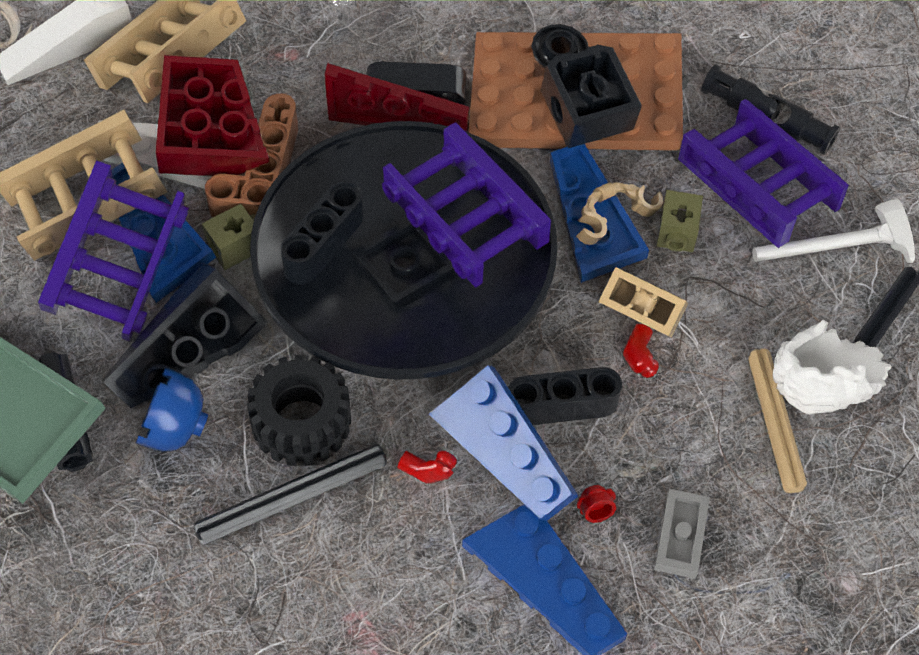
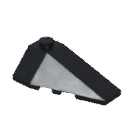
M203 263L176 290L102 379V382L130 408H133L152 398L160 383L167 385L169 378L162 376L165 368L177 371L185 376L194 372L199 373L208 368L209 364L226 355L231 356L242 350L268 322L216 268Z

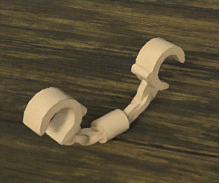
M608 182L595 188L588 197L587 204L582 208V217L578 220L581 223L590 225L595 233L584 228L576 237L584 244L594 245L606 235L607 219L596 213L594 204L597 201L602 202L615 196L616 193L622 192L631 198L632 211L637 212L641 216L650 217L663 206V196L661 192H658L651 199L650 205L643 197L644 185L639 188L633 184Z

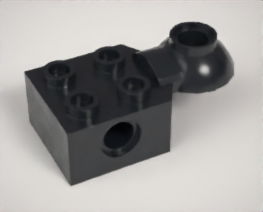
M548 25L540 29L533 37L531 45L534 59L545 71L540 91L567 148L634 130L642 104L613 47L598 44L589 47L582 33L567 25Z

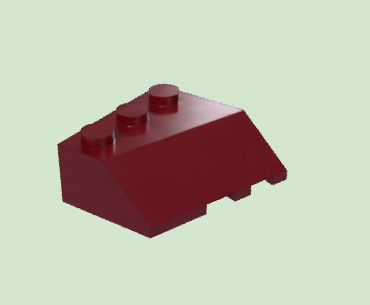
M164 55L155 152L160 174L214 176L217 174L240 175L246 172V170L254 169L269 162V156L266 147H264L260 127L252 109L250 96L238 60Z

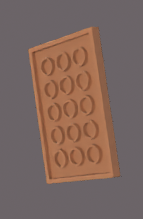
M476 32L469 133L485 139L499 148L562 149L567 147L540 91L545 71L534 59L531 47L533 37L537 32ZM582 33L589 47L597 44L613 47L642 104L634 130L586 143L587 149L680 150L683 140L681 33Z

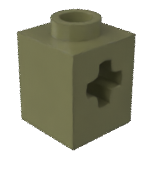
M666 190L661 212L657 247L668 248L672 251H694L699 232L703 195Z
M241 203L202 223L205 242L213 250L217 261L224 270L251 257V233L256 215H249Z

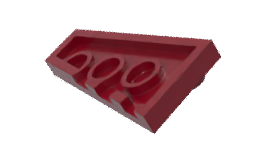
M327 63L324 75L328 120L364 126L392 121L427 122L450 126L456 122L464 131L468 132L469 130L468 106Z

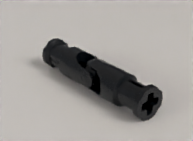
M717 64L709 70L703 81L702 93H711L727 101V106L737 111L741 101L747 99L773 121L779 116L781 104L789 107L792 111L790 118L785 123L777 125L796 141L802 139L818 147L823 155H826L831 149L840 131V126L836 124L830 126L814 118V113L778 95H764L756 84L742 77L739 79L721 71V67Z

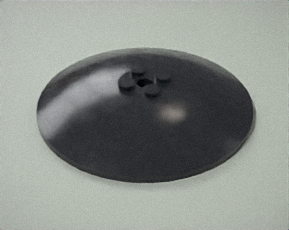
M392 121L353 128L325 139L293 160L278 175L259 205L251 233L250 255L254 280L262 302L275 323L297 345L322 361L329 362L337 368L355 374L394 380L423 379L446 375L476 365L508 346L528 327L544 304L552 286L558 248L556 227L548 202L530 174L514 158L499 147L466 132L551 219L550 236L547 244L537 250L528 240L519 239L483 262V283L478 287H474L467 278L462 279L458 276L449 258L443 252L438 253L432 247L426 233L420 227H414L407 219L403 208L397 202L392 203L382 189V183L384 182L383 167L391 163L403 176L443 152L444 129L448 126L416 121ZM449 165L413 188L426 200L466 175L457 166ZM340 181L356 183L362 191L363 221L314 280L306 284L290 282L283 270L281 244L283 240L333 184ZM472 189L436 212L450 225L489 199L480 190ZM495 214L461 235L460 238L473 251L513 226V224L503 214ZM403 257L412 259L415 262L407 268H402L395 264L398 259Z

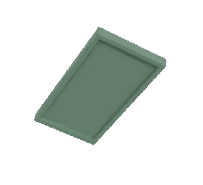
M1 337L0 489L23 504L106 408L99 399Z

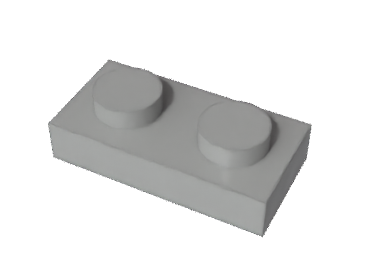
M669 488L654 570L696 579L710 497Z

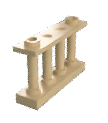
M158 0L86 57L84 61L99 88L108 90L123 77L132 80L142 100L145 103H149L161 93L164 55L203 58L243 25L246 19L237 0H217L212 5L200 3L199 0Z
M125 109L0 172L1 195L11 207L19 204L29 227L28 231L17 236L18 242L34 261L53 253L61 247L78 206L65 179L83 170L90 177L96 160L101 162L119 153L130 176V179L118 184L119 186L154 199L167 193L164 184L153 167L143 171L132 148V145L142 141ZM52 186L63 213L43 223L32 196ZM110 199L109 202L103 200L98 214L102 215L103 220L111 222L136 208Z

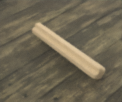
M765 348L755 349L750 353L748 360L783 490L789 494L799 493L805 489L807 481L783 395H780L777 383L773 379L774 363L771 352Z

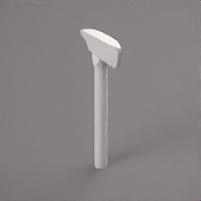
M894 199L876 206L875 211L881 221V225L875 228L790 241L779 249L774 244L754 247L752 254L754 261L759 262L870 243L890 244L892 249L900 251L907 263H913L915 251L912 231L905 209L900 200Z

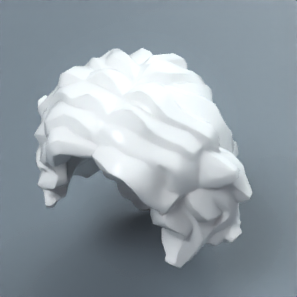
M822 320L809 329L799 332L791 341L781 344L775 357L773 379L777 383L780 395H783L789 404L808 415L825 412L831 413L839 409H847L850 404L865 402L871 399L873 394H878L881 388L886 386L887 371L892 366L881 360L884 355L879 352L878 348L869 347L861 341L852 343L847 338L840 340L836 329L825 331L829 323Z

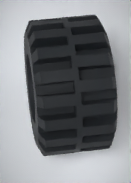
M295 355V360L288 361L287 357L278 359L279 365L274 367L270 363L263 368L264 376L256 375L253 379L254 388H249L247 395L249 402L247 403L252 432L255 441L259 442L260 449L265 454L270 452L272 459L277 462L286 458L287 465L296 466L297 461H304L305 466L314 465L313 459L317 457L321 461L330 458L329 450L332 449L337 452L342 447L341 439H347L350 432L351 409L348 386H345V379L342 374H335V367L329 362L322 366L321 359L314 356L311 357L310 361L304 360V355ZM297 401H309L321 407L316 414L303 420H290L279 415L283 408Z

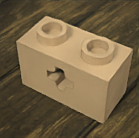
M615 267L598 301L671 338L689 304L687 301Z

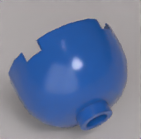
M165 368L162 376L169 378L167 385L160 383L157 386L141 427L149 429L146 438L138 435L135 443L158 451H173L185 446L192 434L200 437L209 414L202 412L204 398L198 385L182 373Z

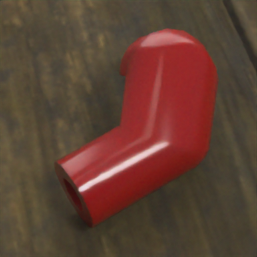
M639 323L635 325L628 339L623 356L636 374L640 373L644 378H651L659 369L658 361L653 359V354L646 347L653 331L647 325Z
M444 450L437 453L435 460L425 461L409 451H405L397 468L424 483L431 484L449 479L454 473L452 469L456 466L457 459L454 455Z

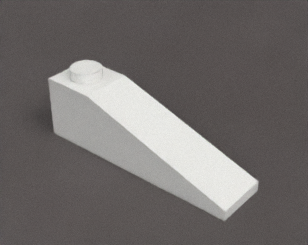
M76 0L0 53V72L7 85L98 49L132 21L128 4L125 0Z

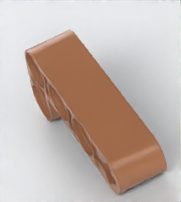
M278 93L271 95L264 102L259 127L264 147H266L269 156V162L254 169L246 170L245 176L217 174L207 180L205 194L212 217L240 203L249 215H256L267 190L278 175L290 164L298 133L296 103L291 96Z

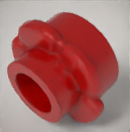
M592 485L582 492L576 506L580 514L584 515L587 521L592 523L602 522L615 513L616 505L614 500L616 495L610 488L605 490L600 485Z

